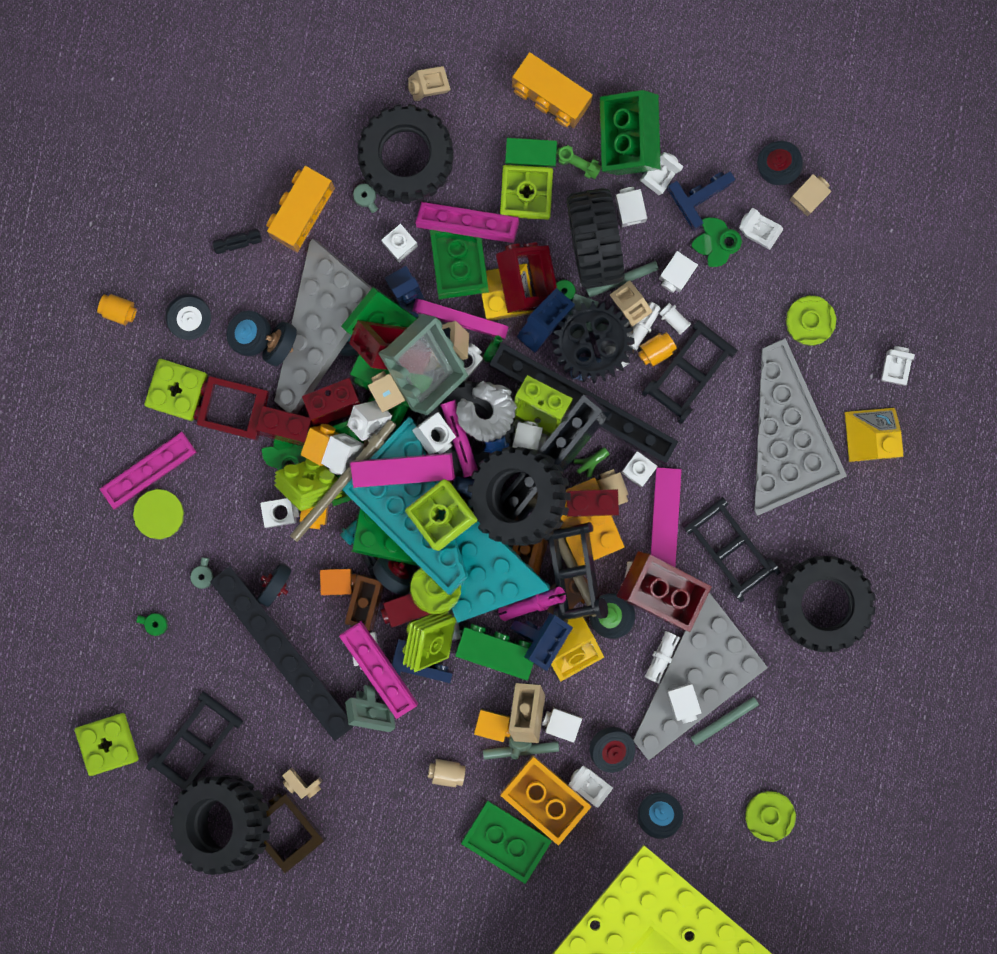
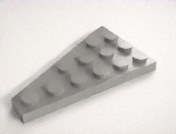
M312 239L309 243L291 324L297 329L296 339L292 347L293 352H289L283 361L274 400L286 412L298 414L305 404L302 396L314 391L351 337L341 326L372 289L369 284L315 239Z
M786 338L763 348L761 351L754 506L756 516L847 477Z
M710 593L691 632L684 631L672 661L668 665L633 738V741L648 761L768 668ZM691 683L694 687L701 714L696 715L697 720L683 724L682 720L677 721L675 719L667 690Z

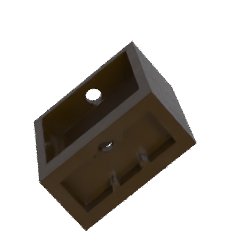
M279 792L268 801L271 806L266 811L267 817L285 803L312 836L285 860L269 840L264 841V844H266L265 850L286 874L321 845L326 838L288 792L283 796Z

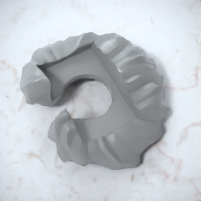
M480 382L472 390L473 398L478 397L488 401L493 408V414L486 420L479 418L475 412L473 402L462 398L458 402L456 411L459 425L466 433H469L470 436H473L478 441L493 442L495 439H501L511 429L510 425L513 423L515 410L517 409L516 403L510 396L511 390L502 385H493L491 382Z

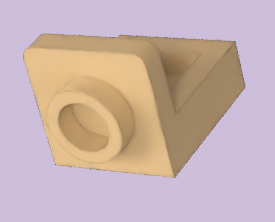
M290 768L282 775L285 779L283 781L284 786L291 793L296 792L301 799L306 795L310 799L321 790L319 784L322 782V779L320 777L307 786L293 768Z

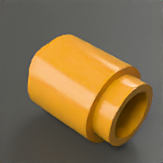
M104 294L100 299L97 313L102 314L103 318L125 326L128 322H133L137 312V308H134V302L113 294L109 296Z
M667 332L662 335L659 333L639 346L641 351L638 352V355L645 365L650 364L654 367L673 355L672 352L677 347Z

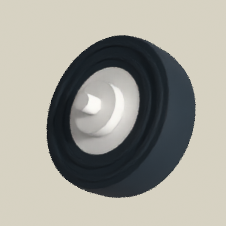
M185 294L176 297L170 302L166 310L165 320L169 330L176 337L184 340H193L201 337L208 330L211 323V312L203 299L195 295Z

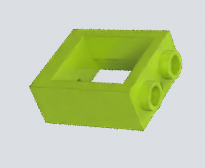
M527 375L515 396L514 402L517 405L515 419L522 423L525 421L536 423L535 419H540L541 422L536 424H538V427L543 428L542 433L550 437L570 412L573 398Z

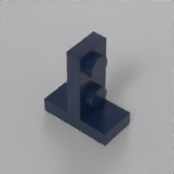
M731 171L725 175L723 172H720L710 179L711 183L703 188L702 185H699L688 192L690 194L689 197L686 196L678 181L669 185L667 191L694 232L704 224L695 207L732 185L736 179Z
M405 266L385 277V280L399 305L414 316L419 317V314L412 311L415 299L425 300L415 277H412L409 269Z
M556 288L530 314L526 320L528 322L516 337L536 353L575 304Z
M550 613L542 627H537L527 620L524 624L515 620L510 629L532 642L524 658L541 669L548 671L573 627Z
M398 639L392 666L399 676H401V672H406L451 683L453 672L448 671L449 666L436 663L434 667L429 666L414 672V669L410 670V667L407 668V664L403 665V648L407 640Z

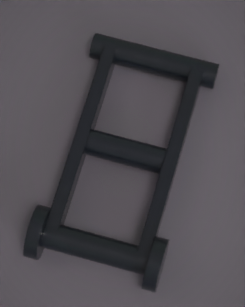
M699 320L692 327L696 330L660 379L658 381L652 379L641 394L644 397L647 394L651 395L679 417L677 422L680 425L693 410L690 404L728 355L732 358L738 351ZM700 334L724 351L707 375L683 358ZM676 365L700 383L683 406H680L658 389Z
M722 497L686 524L683 529L688 535L693 532L732 583L729 589L737 600L742 603L745 601L744 594L772 573L778 576L781 571L770 557L767 559L763 558L725 507L729 504ZM721 511L738 533V536L715 553L698 531V528ZM743 544H746L763 568L740 585L722 560Z
M588 522L553 530L554 535L544 539L550 543L556 587H561L565 591V593L559 594L558 597L566 595L565 602L559 603V606L554 608V615L566 623L570 619L596 615L599 619L606 618L608 616V605L604 598H599L589 534L593 532L592 523ZM581 535L585 565L563 569L558 539ZM587 575L591 605L569 609L564 579Z
M204 691L198 697L201 703L161 755L157 752L146 766L148 771H151L152 768L156 769L183 790H187V785L196 781V776L234 726L238 729L244 722ZM205 706H208L229 722L212 747L188 730ZM181 738L205 755L187 780L163 763Z

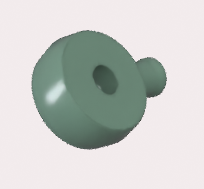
M365 183L358 185L353 191L354 202L361 207H368L371 213L378 210L374 203L376 199L375 190ZM367 193V197L363 198L362 194Z
M201 557L200 565L195 567L190 574L191 583L198 589L208 588L211 585L210 581L214 579L213 571L208 567L209 558ZM201 574L205 576L203 580L200 579Z
M510 735L509 746L513 750L510 755L511 758L518 759L519 754L527 752L531 748L532 743L516 742Z

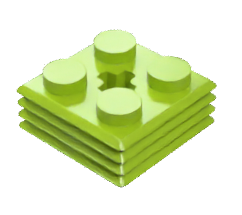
M504 165L500 214L528 219H550L553 168ZM524 187H529V190L534 192V194L529 195V198H524V195L519 192L524 191Z
M159 359L144 405L163 413L194 421L195 411L202 396L200 395L202 384L204 381H207L208 374ZM179 383V388L182 389L181 394L177 393L173 397V392L170 391V388Z
M306 459L304 462L286 465L284 469L276 471V479L274 480L276 483L274 486L300 511L314 507L338 478L325 465L320 466ZM342 491L336 496L335 499L342 497Z
M445 479L441 480L405 509L407 515L432 549L440 551L477 522L476 516L450 481ZM439 510L446 511L444 520H437Z
M444 612L441 614H429L419 620H412L407 626L408 637L407 643L403 648V665L407 664V668L410 667V670L414 669V672H417L448 659L456 623L455 616L449 615V612Z
M124 713L77 727L74 730L89 776L139 760ZM103 738H106L107 741H112L109 751L101 747V743L104 742Z

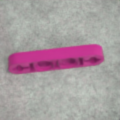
M415 299L412 309L417 314L435 316L440 321L446 323L457 321L463 328L492 337L498 335L502 339H506L509 328L500 323L421 299Z

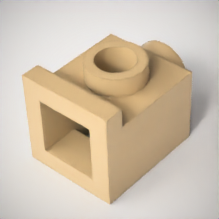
M630 280L610 294V297L619 310L623 312L626 319L629 320L631 326H634L652 313L651 308Z

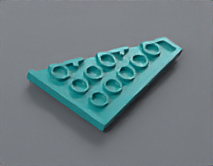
M408 417L370 460L427 455L424 446L412 431L417 427L416 422L411 417ZM351 479L342 490L448 595H451L468 577L456 539L452 540L440 551L433 550L405 512L408 506L434 487L436 481L353 488V481ZM439 510L437 520H444L446 511Z
M475 522L455 538L468 577L461 584L460 598L452 608L457 623L550 590L549 584L545 583L508 545L494 541L489 538V534L482 533L478 529L479 522Z

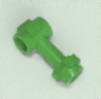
M569 145L558 148L556 152L559 164L564 166L570 163L586 172L584 177L588 179H596L602 168L598 164L599 162L594 159L590 163L573 154L572 147Z

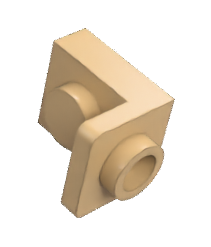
M444 66L418 70L408 78V89L413 95L414 101H420L426 96L443 94L450 91Z

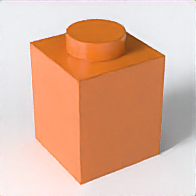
M352 569L320 570L321 595L352 594L357 574H352Z

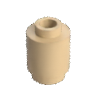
M613 469L600 474L601 479L597 481L600 490L618 489L619 505L628 502L626 495L629 494L621 472L616 474Z
M436 759L435 763H430L428 778L432 779V784L456 788V785H463L466 766L460 765L459 762Z

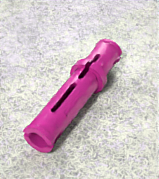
M456 400L441 404L446 423L456 436L452 441L464 474L463 476L464 478L472 476L474 470H479L466 432L458 423Z
M556 587L500 607L498 613L504 611L507 613L499 616L503 621H508L536 610L545 611L552 605L565 602L566 595L557 597V595L565 593V591L561 587Z

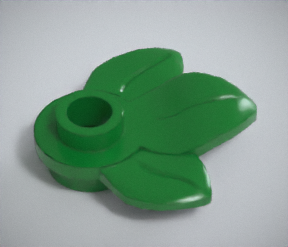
M704 218L702 221L705 233L697 237L691 246L699 254L708 255L709 267H720L727 262L730 254H734L740 249L742 239L737 231L728 229L723 220ZM731 238L733 245L726 246L724 240Z
M274 439V447L262 448V456L266 464L278 468V470L284 469L288 461L298 464L307 459L301 456L303 446Z

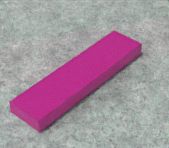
M421 202L416 219L417 228L514 243L519 225V217Z
M181 432L101 487L100 491L115 510L195 455L197 451L186 435Z
M452 453L350 462L353 488L433 482L443 479L453 480L455 478Z
M656 468L650 555L675 567L682 469Z
M362 621L339 635L396 719L417 707L418 702Z

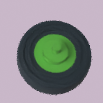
M608 593L599 597L604 598L608 605V616L606 618L599 619L597 616H590L593 629L600 636L609 639L625 636L630 632L635 622L633 605L616 597V593Z

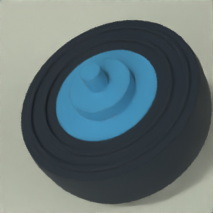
M255 311L240 312L228 325L226 334L228 344L240 355L255 356L267 347L268 340L265 338L267 335L271 336V327L268 320Z
M658 792L647 796L641 802L637 812V819L641 829L647 835L657 839H664L674 835L681 827L683 810L680 803L673 796Z

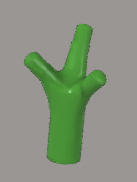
M603 447L588 458L575 459L574 464L582 465L577 469V473L580 474L588 469L587 477H592L595 466L610 455L607 449Z

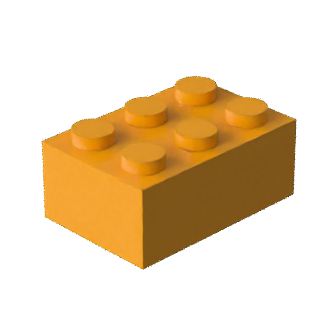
M530 52L512 77V87L515 88L514 93L524 100L527 98L535 102L534 106L545 114L549 111L556 116L555 120L566 128L568 126L575 128L591 104L593 94Z
M304 166L302 171L299 169L292 179L294 185L291 191H286L279 202V205H281L280 210L277 214L273 213L266 224L269 227L267 232L272 239L297 253L335 189L332 180L307 166Z
M592 478L566 491L600 490L596 479ZM562 515L561 520L564 523L560 528L588 522L592 523L593 532L589 534L594 560L625 548L612 516L567 517ZM581 535L566 537L565 540L577 565H585Z
M534 755L530 757L500 793L501 797L558 846L592 807L586 799L569 787L565 781Z

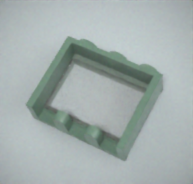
M419 314V318L386 349L380 351L379 355L411 410L429 415L468 377V374L464 369V362L453 349L452 341L446 337L442 330L443 326L440 320L435 316Z

